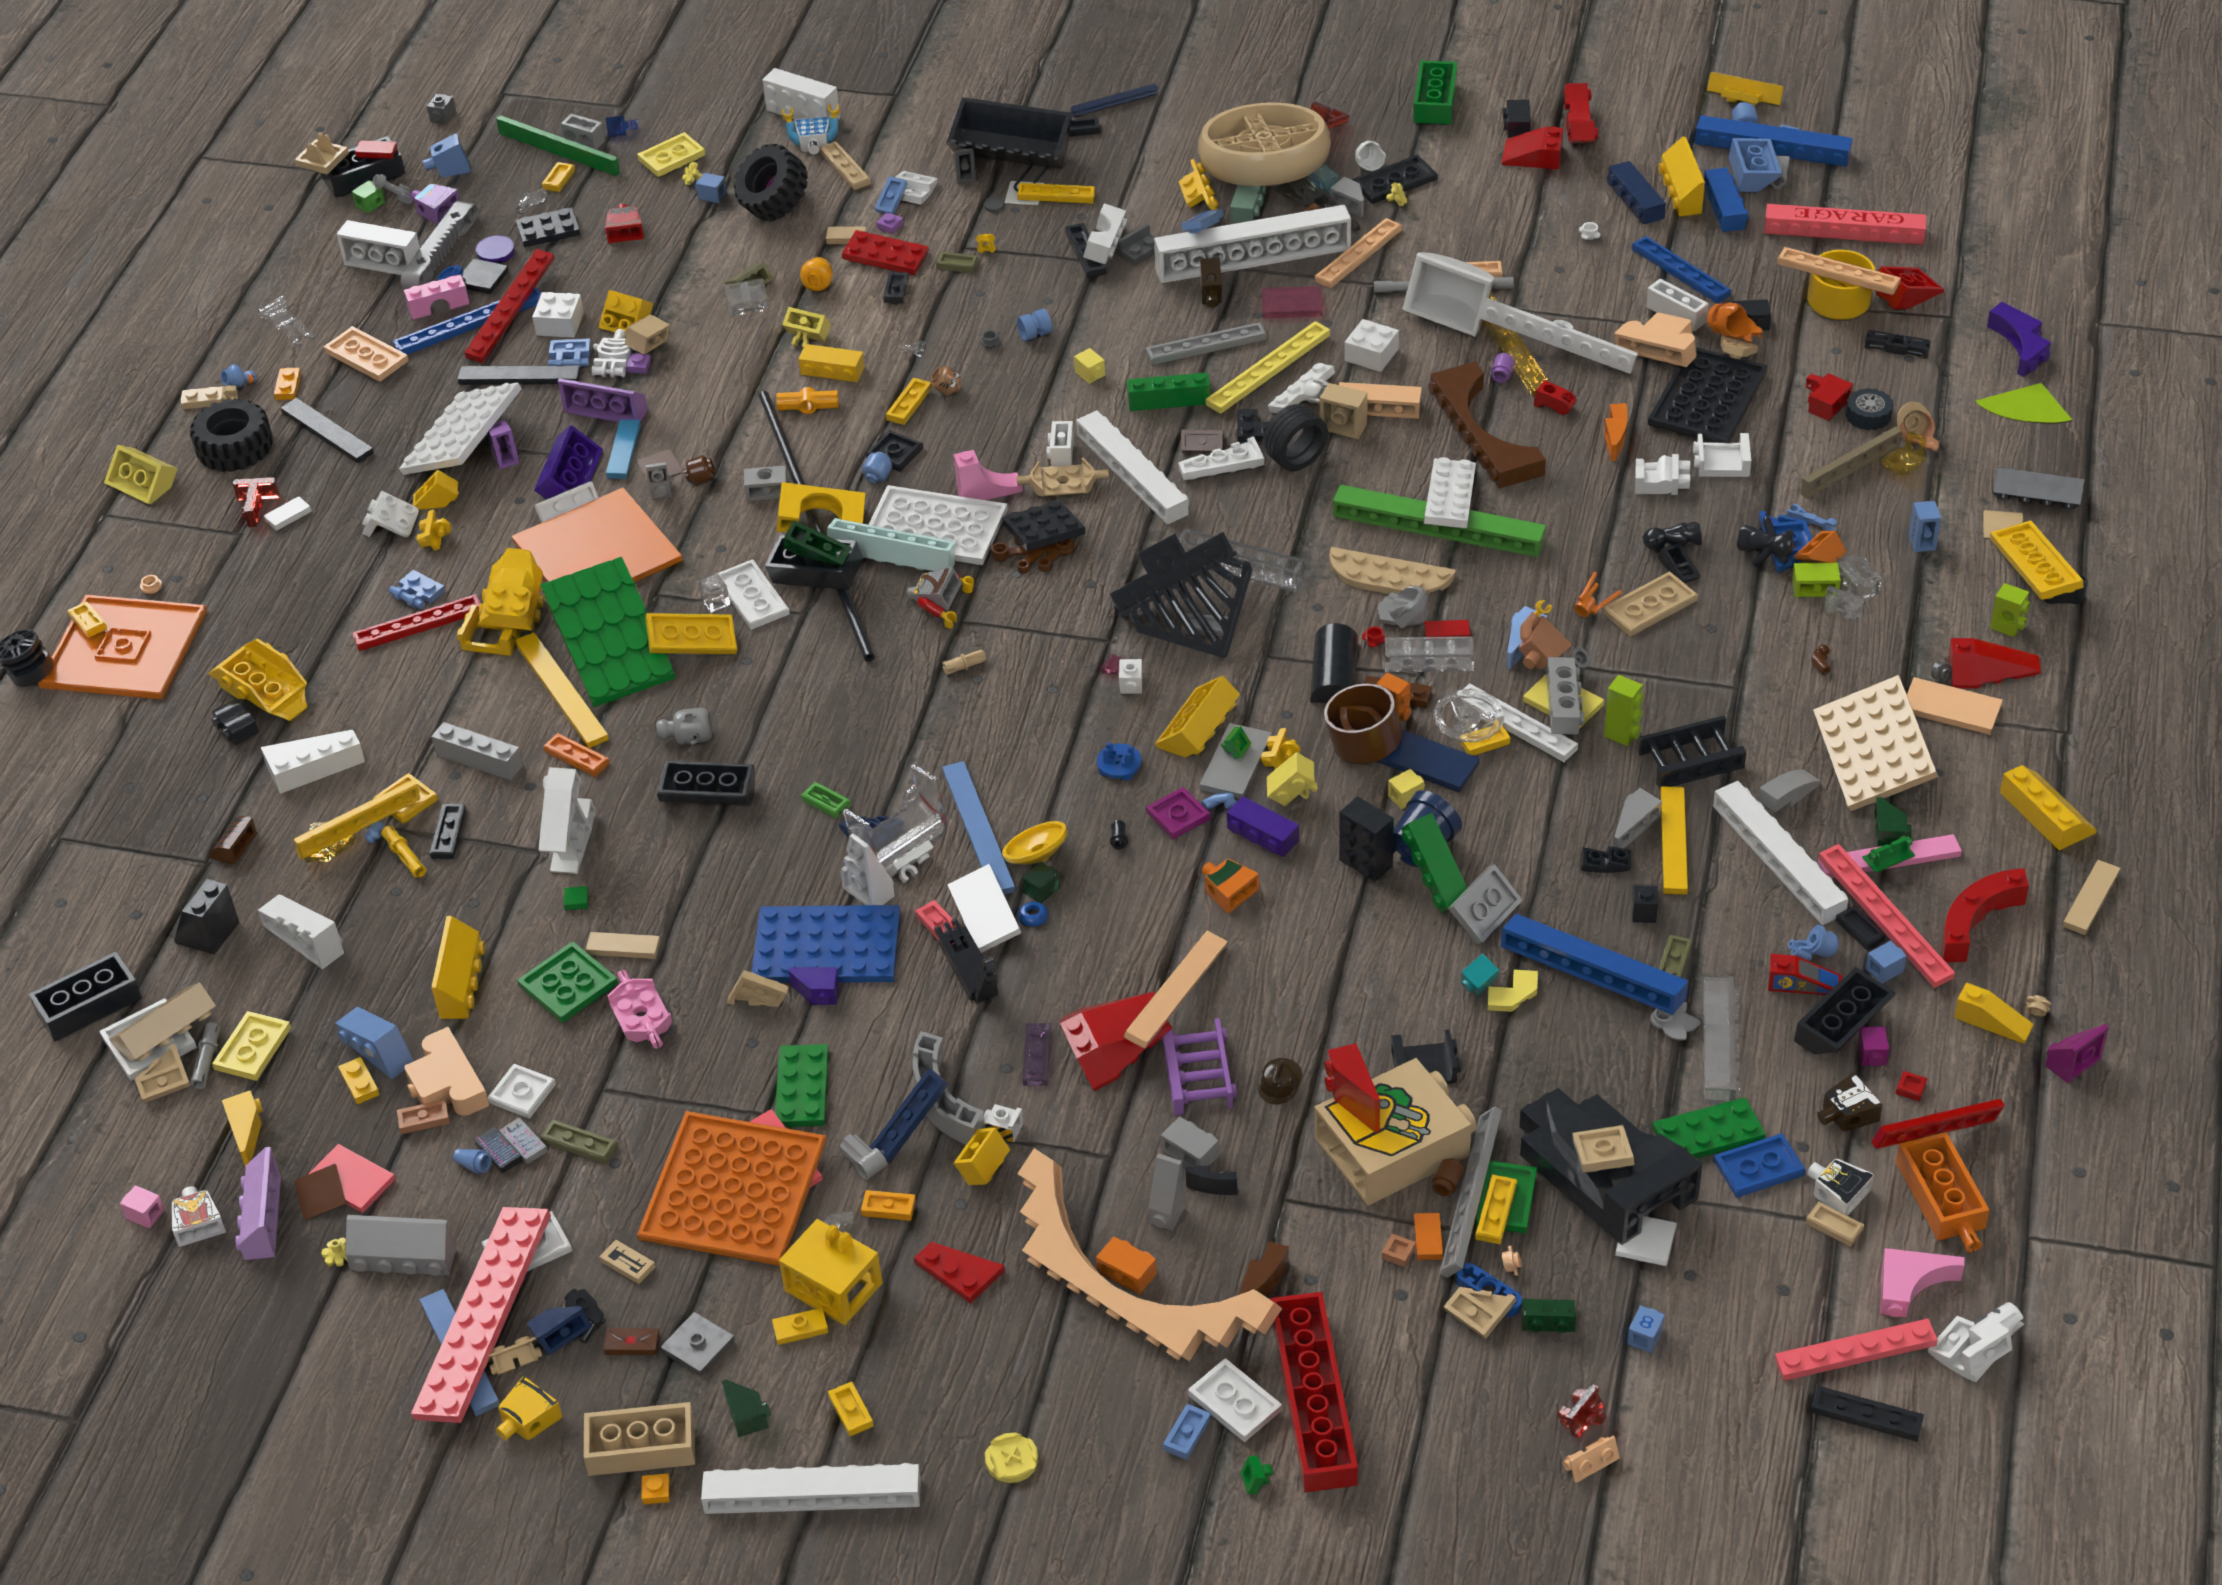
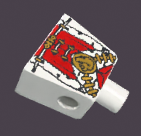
M193 1186L186 1187L182 1191L183 1197L174 1199L172 1202V1230L179 1247L226 1233L220 1214L208 1191L197 1192V1189Z

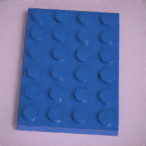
M900 905L760 906L752 973L779 983H791L789 967H837L839 983L894 982Z

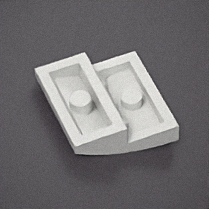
M906 171L901 172L895 177L906 180L908 183L901 200L920 205L927 200L938 182V178Z
M1643 1216L1641 1233L1623 1245L1618 1242L1615 1255L1667 1266L1677 1223Z
M1956 1316L1937 1338V1346L1928 1348V1353L1959 1375L1977 1382L1992 1363L1973 1376L1964 1371L1962 1351L1970 1346L1968 1329L1974 1325V1322Z

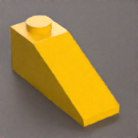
M1966 982L1957 999L1955 1019L2025 1044L2034 1024L1991 991Z
M251 1091L222 1100L245 1168L253 1158L262 1124L259 1113L263 1112L259 1098L253 1099Z

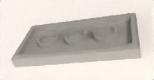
M1229 723L1201 780L1200 790L1216 794L1230 792L1237 799H1240L1242 796L1245 797L1261 763V755L1268 748L1267 740L1269 736H1272V732L1241 726L1252 744L1241 758L1234 759L1231 752L1223 750L1221 743H1224V740L1234 727L1241 725Z

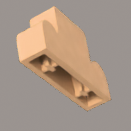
M1656 313L1645 325H1642L1639 321H1629L1614 333L1617 346L1637 352L1638 356L1687 367L1697 356L1695 336L1692 333V324L1689 319Z
M449 1027L425 1037L422 1041L425 1057L411 1062L404 1067L409 1081L407 1087L412 1098L417 1097L420 1104L445 1099L447 1104L452 1102L454 1111L461 1116L470 1115L488 1107L489 1102L486 1091Z

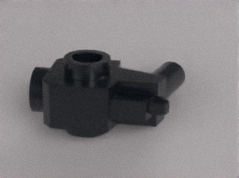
M573 1289L564 1297L565 1307L580 1306L583 1309L592 1327L577 1338L581 1342L587 1343L594 1330L599 1328L601 1324H605L606 1320L597 1302L585 1289H580L579 1291Z

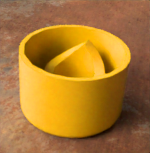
M1831 250L1818 255L1875 271L1874 264L1870 259L1854 251ZM1810 273L1807 299L1810 307L1819 315L1834 320H1849L1859 317L1868 310L1873 290Z

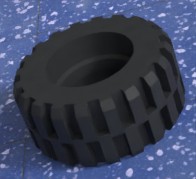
M767 144L761 146L760 149L756 148L753 150V153L751 155L748 154L745 157L746 160L743 163L741 162L740 169L735 175L734 194L738 203L754 216L764 221H772L785 217L786 213H791L793 208L798 206L801 197H804V189L807 188L808 182L806 179H808V174L802 160L782 145ZM776 175L772 184L766 189L769 181Z
M226 399L220 403H212L210 407L203 408L201 413L195 416L190 426V436L197 458L208 468L217 469L221 472L225 470L235 472L237 469L244 470L250 465H256L257 461H262L273 444V435L266 412L256 403H251V401L245 399L243 401L240 399L228 401Z

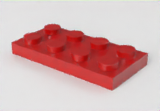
M855 230L842 252V259L916 275L928 254V246Z

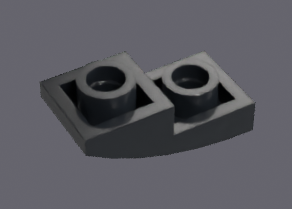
M1608 846L1606 852L1583 847L1580 853V870L1616 873L1631 869V850Z
M1210 1165L1185 1167L1186 1187L1208 1194L1238 1195L1236 1171L1211 1173Z

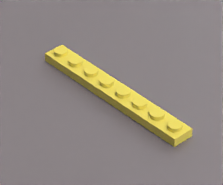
M1316 321L1206 398V406L1222 414L1330 336V329Z

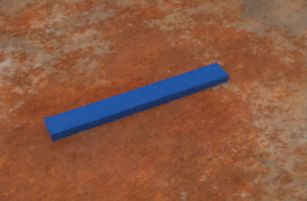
M535 287L519 312L537 306L542 294L537 287ZM500 300L393 340V347L408 355L484 325Z

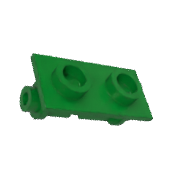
M1901 836L1900 839L1891 842L1890 845L1886 844L1877 849H1871L1870 853L1862 856V858L1875 873H1878L1915 857V854L1910 849V845H1912L1911 838L1909 836Z

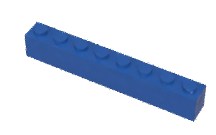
M1703 115L1700 116L1695 135V144L1725 149L1731 148L1733 138L1771 139L1776 156H1789L1791 159L1844 167L1848 165L1853 141L1851 137Z
M1515 914L1502 928V948L1673 1015L1686 1000L1688 980L1519 914Z

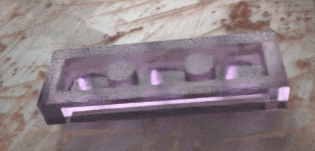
M1026 1023L1023 1086L1048 1085L1050 1023Z

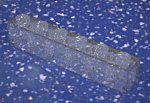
M1184 529L1178 539L1186 552L1214 536ZM1228 540L1233 551L1237 553L1233 558L1248 561L1252 566L1251 581L1293 592L1298 591L1304 580V559ZM1221 563L1223 568L1240 577L1242 569Z
M1704 975L1702 990L1704 1104L1718 1105L1733 1101L1735 1096H1740V1081H1736V1077L1740 1075V1062H1735V1058H1739L1740 1044L1735 1043V1039L1739 1038V1024H1735L1734 1021L1738 1020L1739 1006L1734 1005V1001H1738V987H1734V977Z

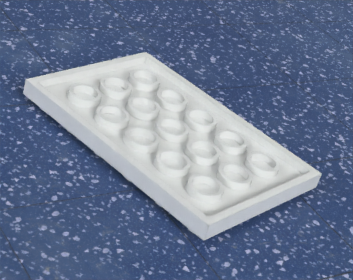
M518 382L458 393L454 397L455 400L444 409L443 415L435 420L434 426L424 434L425 437L422 441L415 445L414 451L404 459V463L399 468L402 474L406 475L462 465L522 388Z
M887 485L869 525L956 542L955 561L983 565L1003 522L1002 517L1008 511L1006 503Z

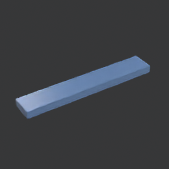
M444 1289L420 1299L425 1314L441 1345L455 1316V1311ZM483 1372L470 1402L475 1416L481 1415L500 1405L485 1372Z

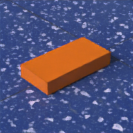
M1415 1213L1414 1228L1417 1260L1443 1259L1440 1213Z

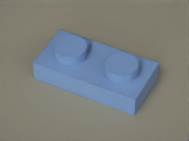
M889 176L876 203L875 211L881 214L886 212L895 214L908 185L907 181Z
M1186 1404L1164 1441L1163 1450L1187 1460L1209 1424L1211 1413Z

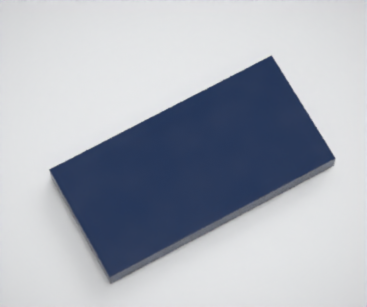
M1402 730V739L1396 750L1388 757L1378 761V763L1402 772L1411 769L1424 780L1460 793L1480 764V758Z

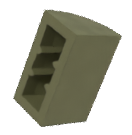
M761 262L751 265L724 283L734 295L744 298L772 281L773 277L766 263Z

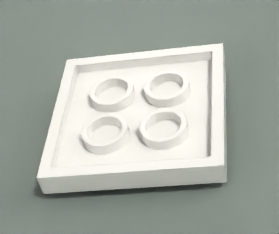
M165 998L99 1031L102 1039L130 1081L135 1080L142 1071L147 1070L156 1058L160 1059L173 1043H175L179 1056L197 1048L195 1041L188 1031L181 1035L176 1032L170 1036L171 1042L161 1048L156 1045L150 1049L152 1054L139 1062L138 1059L129 1061L109 1041L111 1037L166 1002Z

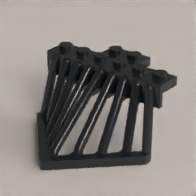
M1224 532L1186 552L1174 533L1137 553L1146 574L1111 592L1109 595L1120 616H1129L1137 633L1226 658L1253 568L1248 561L1233 558L1237 553L1233 551ZM1221 563L1242 569L1240 578L1223 568ZM1211 569L1234 585L1236 588L1234 598L1230 597L1213 579L1208 570ZM1197 576H1200L1230 609L1228 619L1222 615L1204 591ZM1188 582L1223 630L1221 640L1201 613L1184 583ZM1172 590H1177L1212 645L1204 642ZM1164 595L1192 639L1182 635L1180 628L1166 609L1161 596ZM1150 602L1154 604L1171 633L1162 630L1160 623L1150 609ZM1137 609H1141L1150 626L1142 624L1137 615Z

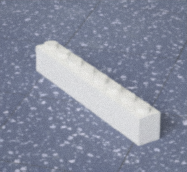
M1096 410L1076 419L1077 435L1167 525L1188 515V497L1182 494L1176 485L1171 483L1164 473L1153 465L1152 461L1147 460L1142 452L1136 449L1130 440L1125 438L1119 429L1109 422L1107 417Z
M1739 781L1715 790L1713 807L1821 925L1836 920L1837 914L1847 910L1848 897L1845 892L1841 891L1833 883L1831 877L1827 876L1819 868L1817 862L1813 861L1805 853V850L1792 839L1791 835L1778 824L1774 817H1771L1764 809V806L1757 802L1747 788H1744Z
M910 1463L900 1465L876 1464L873 1466L848 1465L846 1467L821 1466L819 1468H767L760 1470L744 1468L730 1471L716 1469L713 1471H703L701 1500L705 1514L920 1507L921 1477L919 1464Z

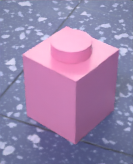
M136 1185L120 1202L126 1219L149 1229L165 1211L159 1195Z

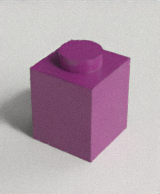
M1863 1027L1859 1031L1858 1048L1862 1066L1887 1065L1889 1045L1885 1027Z

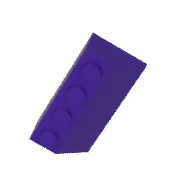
M570 425L557 436L534 491L547 500L590 482L603 448Z

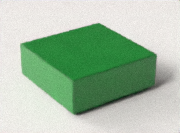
M588 887L564 888V910L587 909Z

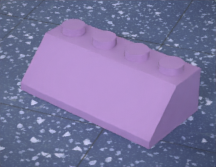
M265 1147L246 1165L245 1176L241 1177V1186L244 1192L239 1197L242 1215H238L237 1220L240 1235L236 1236V1248L238 1251L241 1250L244 1260L275 1257L281 1176L271 1147Z

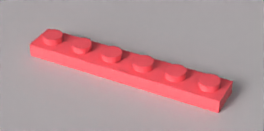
M1923 1319L1775 1353V1361L1783 1381L1937 1346L1938 1339L1929 1319Z

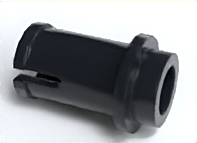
M1116 820L1114 824H1111L1112 836L1110 844L1117 850L1125 848L1128 844V837L1125 832L1126 824L1121 820Z

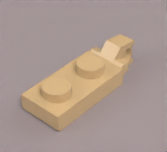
M231 385L183 390L181 406L182 409L210 407L215 402L220 403L226 399L228 401L238 399L239 394L237 387Z

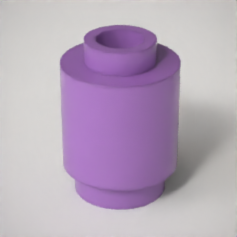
M1500 353L1496 356L1491 369L1494 381L1504 383L1511 377L1515 365V360L1511 355Z

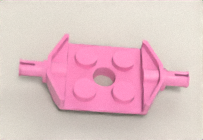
M620 970L617 976L621 983L607 996L626 1038L634 1042L647 1039L651 1041L653 1048L657 1049V1044L660 1048L663 1042L659 1035L666 1032L671 1025V1014L667 1012L656 991L653 979H630L626 970H622V972ZM639 1012L646 1013L644 1016L640 1017L636 1015Z

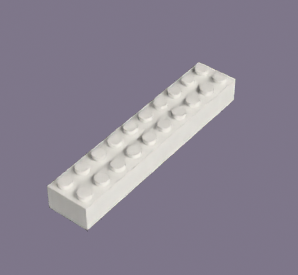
M1340 205L1208 228L1198 233L1189 234V232L1156 237L1154 238L1155 269L1160 282L1166 283L1200 277V259L1220 258L1221 273L1346 251L1351 247V218L1346 206Z

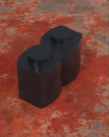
M233 699L212 711L214 717L211 720L217 730L221 729L224 738L227 741L231 740L235 745L259 733L255 720L237 699Z

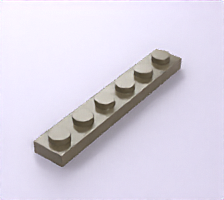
M1894 427L1885 431L1878 437L1869 440L1860 447L1806 475L1802 479L1801 495L1807 499L1900 446L1902 430Z

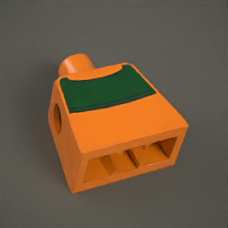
M1226 859L1218 866L1207 862L1202 868V874L1205 875V890L1207 894L1228 914L1259 890V873L1231 859Z

